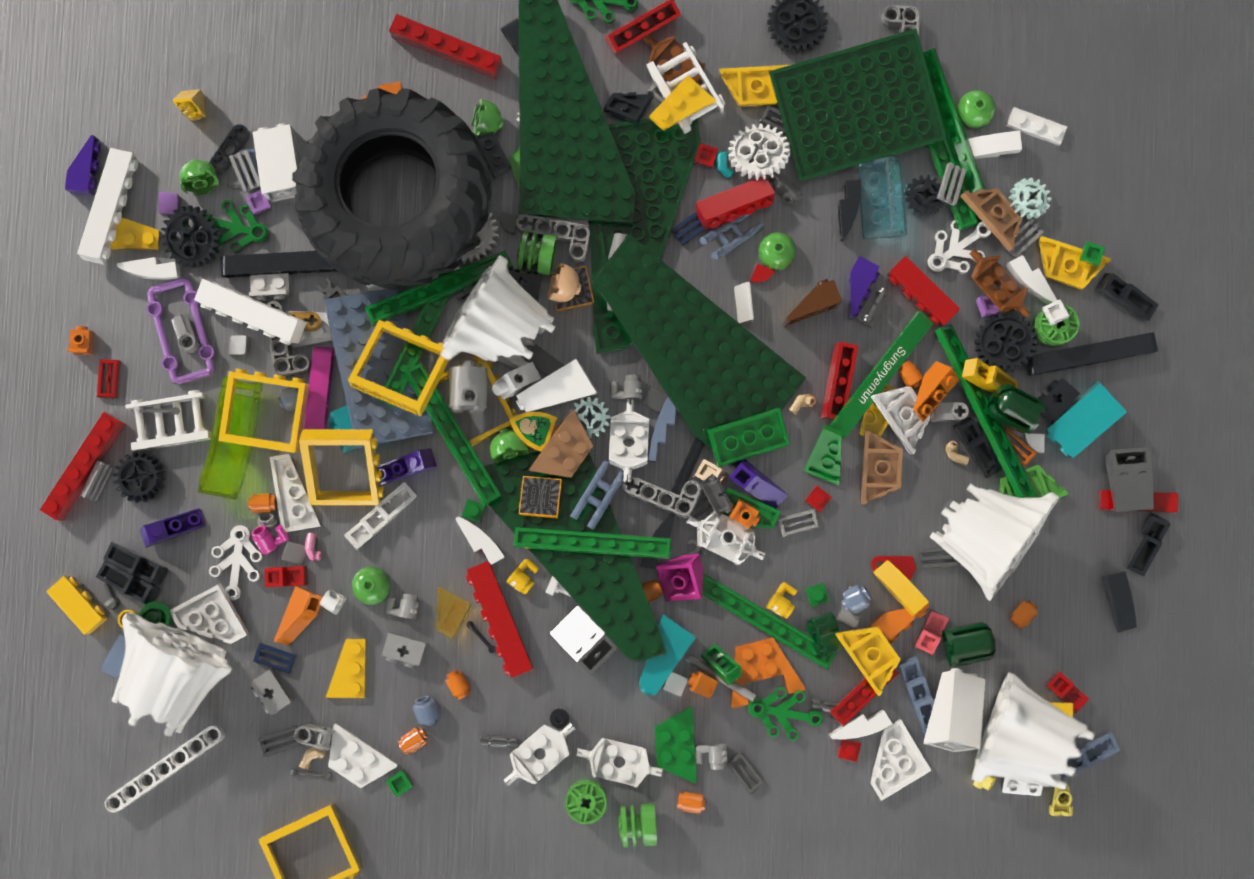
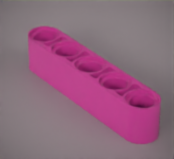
M314 346L304 429H327L335 357L334 348Z

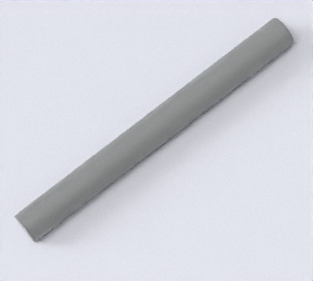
M689 655L686 659V662L750 701H754L756 695L736 682L728 686L710 666L692 655Z

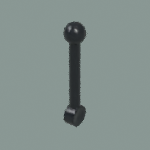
M472 621L467 622V628L473 630V632L488 647V651L490 653H494L496 651L495 646L490 645V643L474 627V623Z

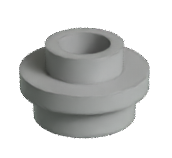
M262 513L259 515L257 523L258 526L264 525L266 529H271L276 525L277 518L273 513Z

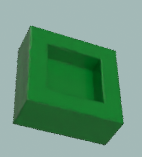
M1086 241L1079 260L1099 266L1105 247Z
M467 499L461 517L480 523L486 505L484 506L482 503Z
M824 583L805 589L811 607L830 601Z
M401 770L386 781L396 798L414 786L404 770Z

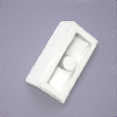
M745 282L734 288L737 319L740 324L752 323L754 320L751 285L749 282Z

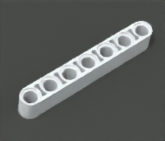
M212 725L204 729L111 794L105 801L106 809L113 813L132 804L222 741L225 737V729L221 725ZM212 729L218 731L217 739L211 737ZM196 740L202 744L200 751L194 746ZM179 752L185 754L186 759L184 762L179 760ZM164 763H166L169 766L168 773H165L162 770V765ZM147 775H151L153 778L151 785L146 782ZM131 786L136 788L137 793L135 796L129 792ZM114 798H118V799H119V801H120V806H119V807H116V806L113 804Z

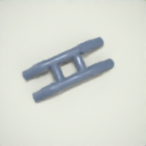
M745 214L732 222L724 223L701 237L700 243L704 245L716 238L720 240L723 247L711 254L712 258L716 260L763 229L762 223L758 222L743 233L737 224L749 216ZM730 228L737 236L731 242L724 235V232Z
M603 461L570 515L577 520L587 502L597 507L596 512L587 525L593 530L624 480V471L619 472L612 485L601 480L610 466L607 461ZM596 487L607 492L602 501L592 496Z

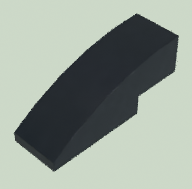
M846 180L844 183L845 199H840L837 203L840 241H844L857 216L861 197V180Z
M1105 273L1096 287V290L1107 298L1147 321L1151 319L1159 306L1158 303L1133 284H1127L1114 273Z
M967 417L953 426L965 449L986 479L1003 469L986 436L980 431L975 419Z
M1150 512L1126 565L1127 569L1145 576L1162 545L1163 537L1171 525L1168 520Z
M671 513L657 528L652 537L670 538L675 514ZM642 557L640 567L655 570L658 558Z
M112 541L103 557L104 560L128 573L159 586L168 570L167 567Z
M104 560L96 575V578L146 605L154 602L161 589Z
M1121 571L1103 576L1108 593L1106 597L1117 633L1137 628L1135 608L1126 572Z

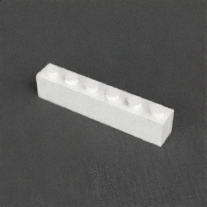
M110 148L77 252L82 260L105 265L106 259L110 257V246L116 238L117 224L122 219L121 211L127 203V192L133 183L132 176L138 168V161L132 152Z
M202 279L194 299L201 303L200 307L208 310L213 308L217 310L216 314L224 317L229 315L232 317V321L240 324L245 322L248 324V328L256 331L261 329L264 331V335L272 338L277 336L280 338V342L290 345L291 342L299 344L307 323L206 279Z

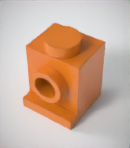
M76 326V330L70 329L68 352L76 355H93L94 332L88 330L86 326ZM79 336L82 337L81 342H78Z
M741 499L738 500L729 515L730 518L747 528H750L751 525L755 527L760 519V516H758L759 510ZM744 512H748L750 514V517L748 519H744L742 517V514Z

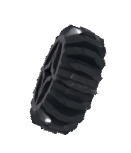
M134 451L132 452V457L126 454L125 458L127 461L120 459L119 462L122 466H115V469L119 470V472L113 473L114 477H118V480L113 482L119 485L116 490L118 492L122 491L121 497L125 498L127 496L128 501L134 499L135 503H140L141 500L146 503L148 498L154 500L155 496L153 493L160 495L161 493L158 488L165 487L161 484V481L167 480V478L162 477L166 470H160L164 464L161 462L157 463L159 458L153 457L152 453L145 454L144 451H140L138 455ZM140 462L148 463L153 471H145ZM132 466V473L126 476L129 468ZM139 474L145 475L141 481L135 479ZM153 478V482L151 486L148 488L147 483L150 479ZM127 483H135L140 493L132 491Z

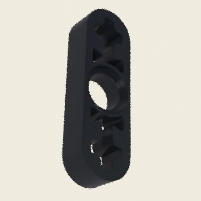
M235 125L210 159L209 163L215 169L217 167L215 165L216 162H221L223 165L222 168L218 167L216 169L217 174H223L232 164L229 156L235 155L239 150H242L249 140L250 132L244 125ZM238 131H239V132H242V131H243V133H244L245 135H244L243 137H242V136H239V137H238V135H237L236 133H237ZM233 138V139H234L235 141H237L239 144L237 145V144H236L234 141H232L231 139ZM227 145H234L235 150L232 154L225 153ZM223 154L228 160L226 161L220 155Z

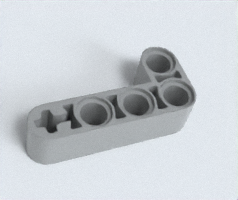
M898 5L886 7L881 17L883 26L899 28V33L917 28L919 36L920 14L917 8ZM892 14L895 19L891 20L886 15ZM905 15H911L914 20L906 19Z
M527 214L520 215L517 218L516 225L521 234L524 231H530V236H533V233L536 232L539 238H543L544 234L557 236V241L570 243L569 254L573 262L582 263L586 259L590 241V231L586 225ZM528 221L526 228H523L522 224ZM542 224H546L549 226V229L546 232H541L539 230V227ZM564 227L568 232L565 235H559L558 230ZM579 231H585L587 235L585 238L580 239L576 234ZM580 249L583 251V255L575 257L573 251Z
M271 301L267 304L273 308L277 307L280 311L286 313L285 308L277 301ZM277 336L274 338L269 337L273 369L277 374L289 377L306 374L311 371L312 361L303 354L292 355L291 344L287 345L280 342V338ZM284 344V351L277 353L278 345ZM301 360H306V367L299 369L298 363ZM287 363V370L280 372V365Z
M631 476L632 482L628 483V477L627 482H622L623 490L627 495L681 518H688L689 515L693 514L701 496L700 485L692 480L685 483L680 495ZM634 482L635 487L640 489V494L635 488L629 490L627 485H631ZM691 486L698 489L694 495L687 493V489ZM648 489L654 491V495L651 498L644 496L645 491ZM668 496L672 498L671 504H662V499L664 497ZM688 504L690 509L688 512L682 513L679 510L680 506Z

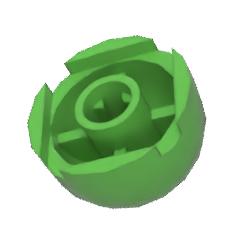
M972 90L959 100L957 111L962 124H965L970 129H981L987 126L993 119L995 102L987 92Z
M480 99L481 105H476L471 122L472 126L475 125L472 132L477 138H481L491 132L495 135L498 129H502L504 121L501 118L499 108L494 103Z
M191 160L182 167L179 173L181 190L187 194L189 191L193 192L194 195H204L214 191L216 184L217 186L219 185L216 169L205 160Z
M781 232L767 235L759 245V260L763 266L772 270L781 271L788 268L796 256L794 241L787 234Z
M510 429L500 430L499 434L491 440L490 455L493 462L498 463L508 458L529 453L528 446Z
M378 567L360 569L352 581L354 596L366 605H376L383 602L391 590V581L388 574Z

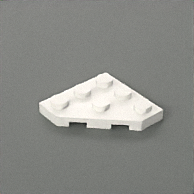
M221 583L170 610L171 616L178 628L188 629L209 638L214 637L223 640L225 643L232 644L249 634Z
M901 719L895 721L882 731L870 781L881 801L931 771Z

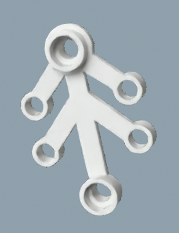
M954 220L950 224L952 233L949 250L943 253L947 233L942 230L938 231L935 235V240L937 241L935 253L928 258V267L934 272H940L944 268L958 270L962 274L966 273L970 268L968 262L962 261L958 263L948 259L952 256L973 259L969 255L972 251L964 250V248L979 237L986 238L991 234V230L983 222H980L976 226L975 232L958 243L960 231L953 227V224L956 223ZM980 228H985L986 233H981ZM938 234H943L944 239L940 240ZM978 250V253L982 256V258H985L984 252ZM934 260H939L940 265L936 266ZM964 264L966 266V270H962L960 268V265Z
M242 525L235 526L231 530V538L222 545L215 546L212 549V555L216 558L223 557L225 551L235 545L234 552L217 566H211L209 569V574L212 577H219L222 571L232 564L230 585L225 589L226 594L232 601L238 600L242 595L241 588L238 586L240 565L248 573L247 577L250 581H258L260 579V572L255 570L242 554L243 546L250 553V559L253 562H260L263 559V554L249 540V529ZM239 531L243 533V537L240 539L237 537ZM218 548L221 550L219 556L215 554V550ZM255 553H259L260 555L258 560H255L253 558V555ZM214 568H218L219 570L217 575L213 574ZM252 572L257 573L256 579L251 578ZM231 589L235 590L234 596L229 595Z

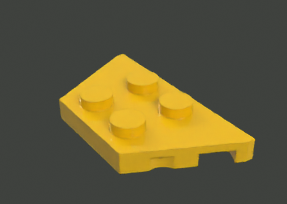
M789 65L719 69V74L739 107L776 105L777 101L769 71Z
M1040 236L1038 240L1045 278L1080 290L1084 289L1103 267L1111 261V258L1102 256L1099 266H1094L1079 260L1083 250L1081 248Z
M878 627L836 633L835 635L871 687L880 696L886 682L890 680L893 670L901 660Z

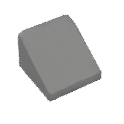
M247 335L230 336L229 355L248 356L250 337Z
M287 541L282 560L303 565L306 556L305 546Z

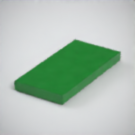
M780 408L707 430L717 467L790 445Z

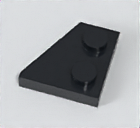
M648 91V94L637 95L636 92L626 94L612 93L604 106V110L608 114L638 124L655 97L654 92Z

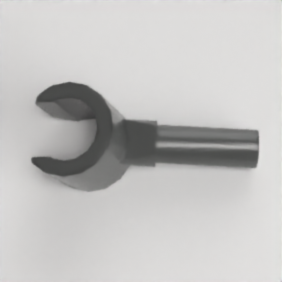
M105 583L104 587L109 600L104 604L108 610L114 611L120 603L113 596L110 586Z

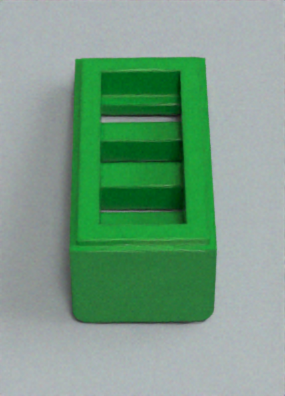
M716 644L701 654V658L728 686L742 675L741 666ZM715 653L718 654V655H716L713 659L710 658V657L713 656Z

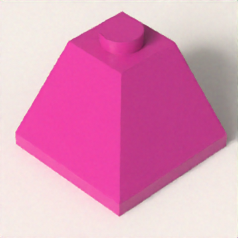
M699 554L681 555L656 566L665 602L702 598L704 570Z

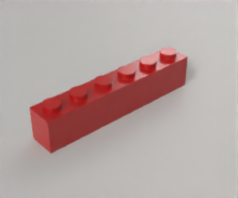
M397 13L389 29L391 37L494 80L502 66L500 55Z
M102 413L41 506L40 511L54 520L64 521L80 496L96 461H103L125 427V422L110 413Z
M486 561L467 569L466 579L469 586L473 585L475 589L473 593L474 599L477 604L480 603L482 606L481 616L484 622L488 621L490 628L487 630L491 639L496 640L498 646L495 647L499 658L503 657L505 664L502 667L506 676L510 675L513 678L534 669L490 562Z

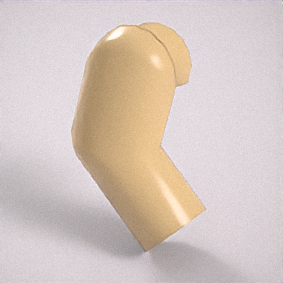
M314 747L307 749L299 767L308 770L311 761L316 758H324L326 751Z

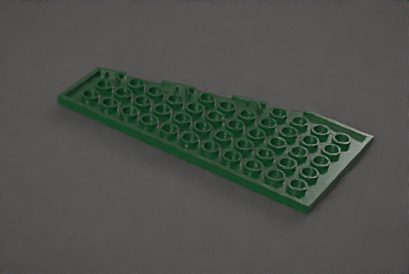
M630 234L625 237L593 280V283L618 318L628 337L657 378L658 383L689 427L690 432L710 449L712 447L707 433L708 429L775 408H780L782 411L806 379L798 370ZM742 460L731 463V465L736 468Z

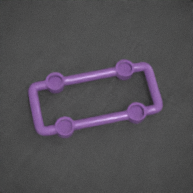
M180 278L153 286L147 293L149 304L146 310L154 318L164 354L162 367L169 372L170 379L174 384H183L210 376L215 370L213 361L216 354L215 349L208 343L198 308L199 302L194 300L197 292L193 290L192 283L187 278ZM184 285L186 293L183 296V300L191 308L201 343L199 356L206 361L207 369L178 377L176 369L179 366V362L171 354L161 318L164 309L157 302L155 294Z

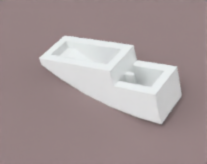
M1020 131L996 133L968 139L975 159L999 157V155L1019 153L1022 150Z
M1023 255L1005 265L1022 288L1027 287V292L1047 305L1057 301L1040 269L1032 271Z
M155 257L117 263V267L121 270L144 279L173 281L182 278L179 264L176 262L160 264V260Z
M455 518L474 552L482 549L491 565L506 558L498 545L484 531L465 519Z
M882 709L867 719L860 713L844 727L840 726L828 735L832 739L859 738L881 731L892 725V722Z

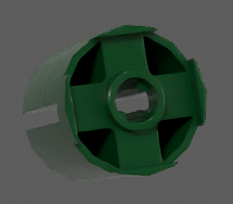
M1002 384L990 396L987 409L988 414L994 420L1020 433L1030 434L1040 424L1037 420L1040 417L1041 411L1045 412V405L1042 400L1010 384Z
M978 622L942 631L943 643L945 642L946 658L950 667L989 661L995 656V638L991 628L986 623Z

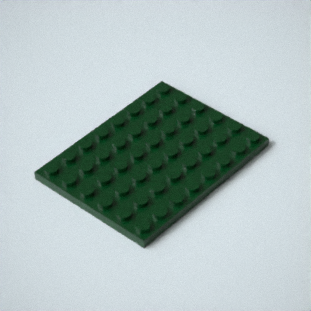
M917 28L769 71L799 182L947 140Z

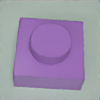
M261 190L245 197L254 216L272 208Z
M981 296L976 299L982 317L998 315L1001 312L988 296Z

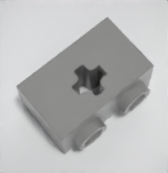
M389 632L382 656L386 657V661L397 663V660L405 662L404 666L416 668V665H422L428 643ZM406 646V650L409 651V654H405L404 656H402L403 653L400 651V648H404Z
M274 669L268 670L250 682L252 693L256 697L259 696L263 702L261 706L267 714L274 715L294 702V699ZM273 689L274 693L268 697L269 690Z

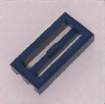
M696 212L672 229L673 234L682 245H685L705 230L701 226L684 240L682 239V236L701 223L698 219L682 232H677L698 217Z
M259 643L253 662L291 674V669L294 666L297 655ZM263 648L287 656L291 659L290 661H288L286 659L262 652L261 650ZM261 655L269 659L287 664L288 667L285 668L259 659V656Z

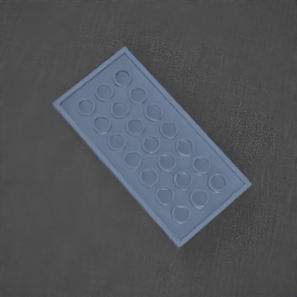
M385 289L324 299L352 429H373L374 438L378 440V444L433 434L434 432L431 418L426 410H424L422 416H418L402 408H395L378 400L376 397L350 387L348 382L376 327L372 326L365 307L401 293L400 289ZM406 313L388 320L400 329H409ZM383 332L360 377L384 387L406 341ZM408 382L403 395L417 401L418 397ZM356 445L357 448H358V447H364V446H365V445Z

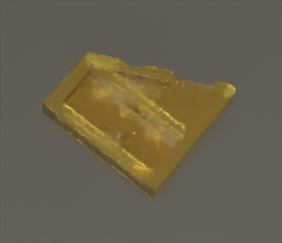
M438 587L435 630L454 639L472 604Z

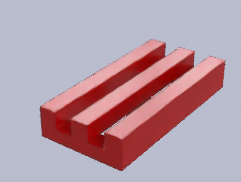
M99 359L98 398L118 399L120 360ZM106 363L108 364L106 376V391L105 393H103L104 371ZM113 364H114L112 394H110V391H111V379H112V366H113Z

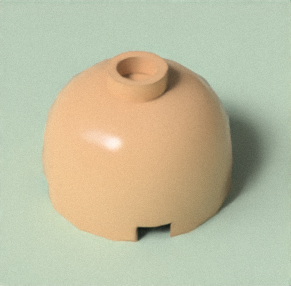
M559 263L555 268L558 271L557 274L551 276L547 295H549V300L561 303L568 302L575 294L578 295L581 290V284L579 283L577 272L572 267Z

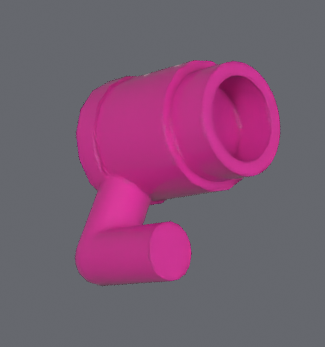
M264 525L258 526L252 531L253 540L262 554L273 552L279 544L289 540V535L282 525L275 528L279 535L276 538Z

